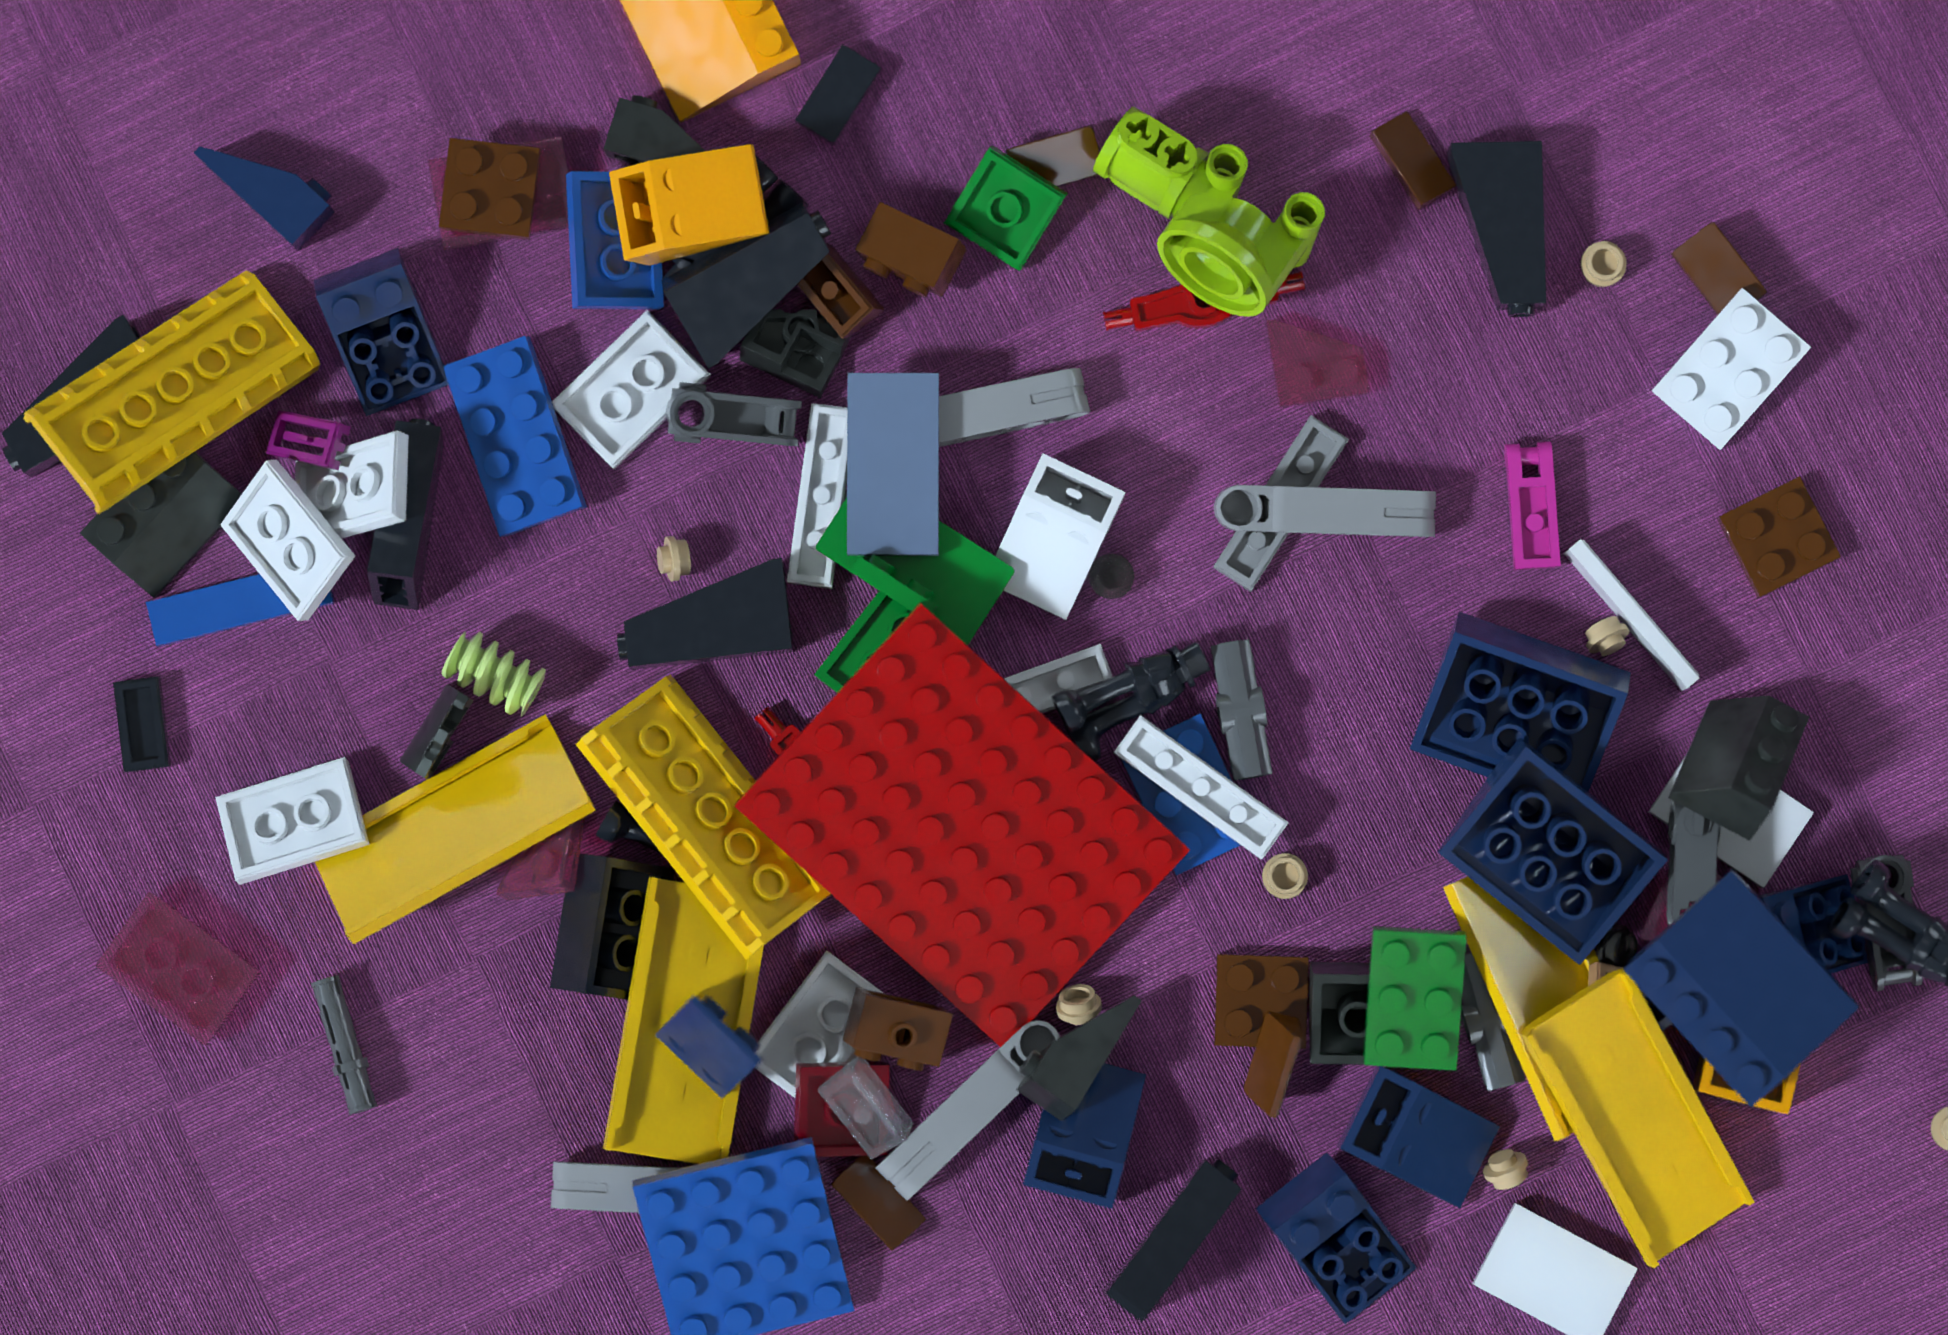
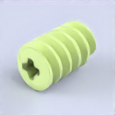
M465 631L450 652L443 666L442 676L449 679L459 671V686L465 688L475 680L473 694L480 697L491 689L489 703L496 706L506 698L505 712L512 715L522 707V717L537 696L544 681L546 669L541 668L533 676H530L528 674L530 660L525 659L515 667L512 665L514 651L509 650L504 656L499 658L497 657L499 646L497 641L483 649L481 647L483 633L478 632L468 640L465 638Z

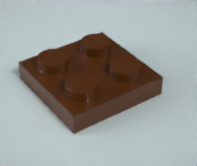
M449 138L439 220L440 230L530 240L541 156L540 148Z
M1800 476L1717 517L1757 598L1841 557Z
M1217 954L1214 1046L1256 1047L1267 1012L1272 1011L1299 1018L1302 1031V1041L1299 1049H1306L1309 957Z

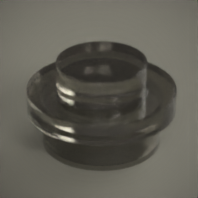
M1106 554L1096 559L1092 564L1089 572V582L1094 592L1105 599H1118L1130 591L1134 582V570L1130 562L1123 556Z
M1615 923L1596 945L1599 962L1618 967H1626L1631 958L1636 955L1638 948L1635 934L1630 932L1625 925Z

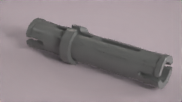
M331 976L311 983L328 1043L333 1054L335 1066L332 1067L334 1077L339 1076L349 1115L378 1107L366 1070L369 1067L367 1057L363 1058L359 1048L348 1005L343 994L340 976Z

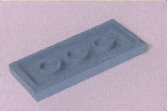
M848 373L847 556H872V554L876 556H939V373Z

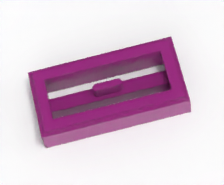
M278 410L266 454L339 470L341 462L335 460L337 452L344 453L346 444L341 443L340 439L342 434L349 436L351 427L339 422ZM286 423L329 431L327 439L285 431L284 429ZM281 440L322 448L324 451L322 456L279 446Z

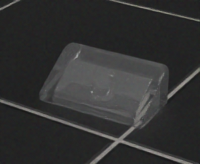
M858 1056L818 1088L817 1091L871 1160L908 1140L913 1127L911 1118L864 1058Z

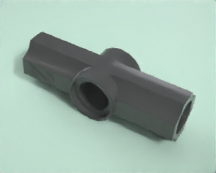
M1249 639L1212 645L1210 648L1218 693L1215 694L1221 732L1226 734L1227 751L1233 780H1246L1272 775L1264 728L1267 727L1265 703L1262 689L1260 686L1257 687L1255 665Z
M1472 953L1465 954L1461 1016L1468 1040L1475 1047L1478 1065L1481 1069L1486 1090L1499 1089L1526 1081L1520 1061Z

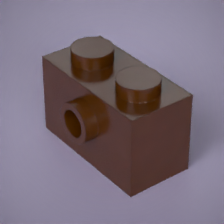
M879 202L855 248L865 261L863 265L865 269L887 279L890 273L904 279L903 287L925 298L929 292L943 297L967 251L958 238L882 202Z
M856 987L843 1041L852 1048H855V1056L867 1060L880 1061L881 1056L886 1055L898 1058V1065L913 1070L923 1071L925 1064L940 1067L953 1014L939 1005Z

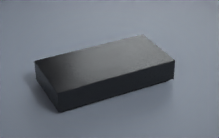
M842 44L798 114L795 122L834 146L879 75L881 67Z
M161 677L113 682L124 772L131 773L171 767Z

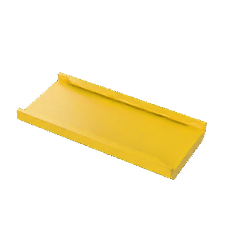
M245 270L27 410L24 420L27 424L32 423L93 501L96 512L100 514L318 371L320 362L315 350L253 273Z
M671 674L665 676L598 724L577 742L576 746L746 960L824 899L832 895L734 807L735 802L755 780Z
M545 714L365 813L362 816L369 845L315 861V864L345 927L344 931L350 941L355 944L594 812L595 807L558 734Z
M1468 876L1444 886L1443 889L1461 930L1466 933L1467 944L1555 1141L1564 1139L1574 1132L1520 1034L1525 1026L1588 986L1589 965L1600 961L1593 949L1579 965Z
M649 877L603 1149L702 1164L729 1156L741 1081L721 1098L656 1037L655 1033L692 994L699 1000L705 995L710 996L727 1013V1016L722 1020L723 1023L733 1032L741 1026L749 1033L764 946L746 960L686 883Z
M1623 968L1604 975L1525 1026L1520 1034L1648 1266L1656 1268L1659 1266L1658 1260L1740 1206L1744 1204L1750 1206L1754 1203L1749 1190L1637 984L1625 973Z

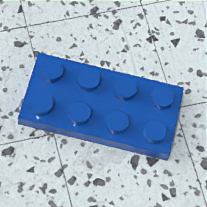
M523 336L443 366L499 537H507L587 508L531 337Z

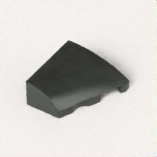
M771 309L745 336L740 346V361L821 398L852 335L842 339L823 315H817V310L801 309L796 313H787L781 309Z
M446 684L399 762L426 779L431 778L454 743L450 740V737L473 703V700Z

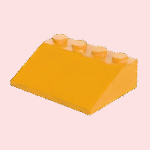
M620 0L680 123L801 65L799 53L773 0Z

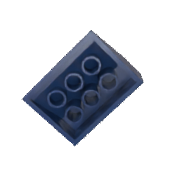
M1459 611L1414 733L1410 750L1488 777L1517 740L1522 738L1589 792L1627 698L1631 672Z
M1522 738L1517 740L1493 769L1438 850L1441 856L1579 965L1668 860L1656 845Z
M1733 869L1632 957L1624 968L1625 973L1750 1107L1754 1106L1783 1081L1860 1007Z

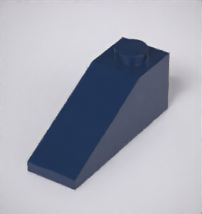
M199 146L194 152L200 161L297 251L335 213L327 203L332 195L314 178H311L306 184L297 174Z

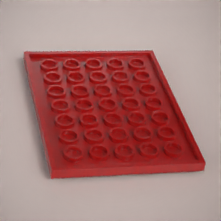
M921 602L734 804V807L1000 1047L1022 1026L1031 1022L1190 851V848Z

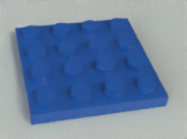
M812 1137L632 1180L636 1203L671 1335H758L854 1311V1304Z

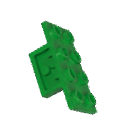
M847 498L816 544L817 551L907 609L913 611L921 602L967 645L971 642L1015 573L1013 567L939 521V556H876L874 554L872 556H847Z

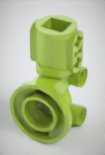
M1135 106L1131 107L1115 126L1103 145L1093 167V172L1104 179L1109 177L1117 187L1158 211L1167 219H1171L1157 241L1158 253L1164 265L1195 296L1217 309L1238 316H1256L1264 311L1292 269L1302 266L1308 260L1325 216V208L1318 197L1310 193L1299 192L1287 200L1283 212L1273 223L1260 209L1244 200L1237 199L1248 167V159L1239 147L1232 144H1221L1212 149L1210 153L1200 147L1195 148L1188 139Z

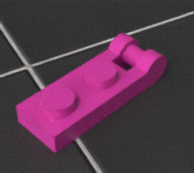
M1550 441L1537 442L1536 447L1520 448L1519 443L1505 444L1504 455L1507 471L1513 569L1515 571L1559 568L1561 561L1552 444ZM1537 465L1539 477L1523 478L1522 466Z

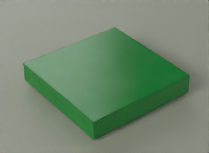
M992 145L988 148L944 221V224L1020 271L1023 269L1068 193Z

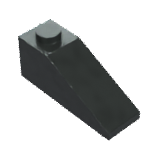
M632 95L631 101L619 97L603 148L607 157L633 165L650 160L705 152V150L663 110L657 109L658 102L639 95Z
M1134 995L1053 1041L1040 1053L1034 1049L1019 1070V1073L1024 1078L1016 1090L1059 1120L1065 1119L1077 1109L1142 1000Z

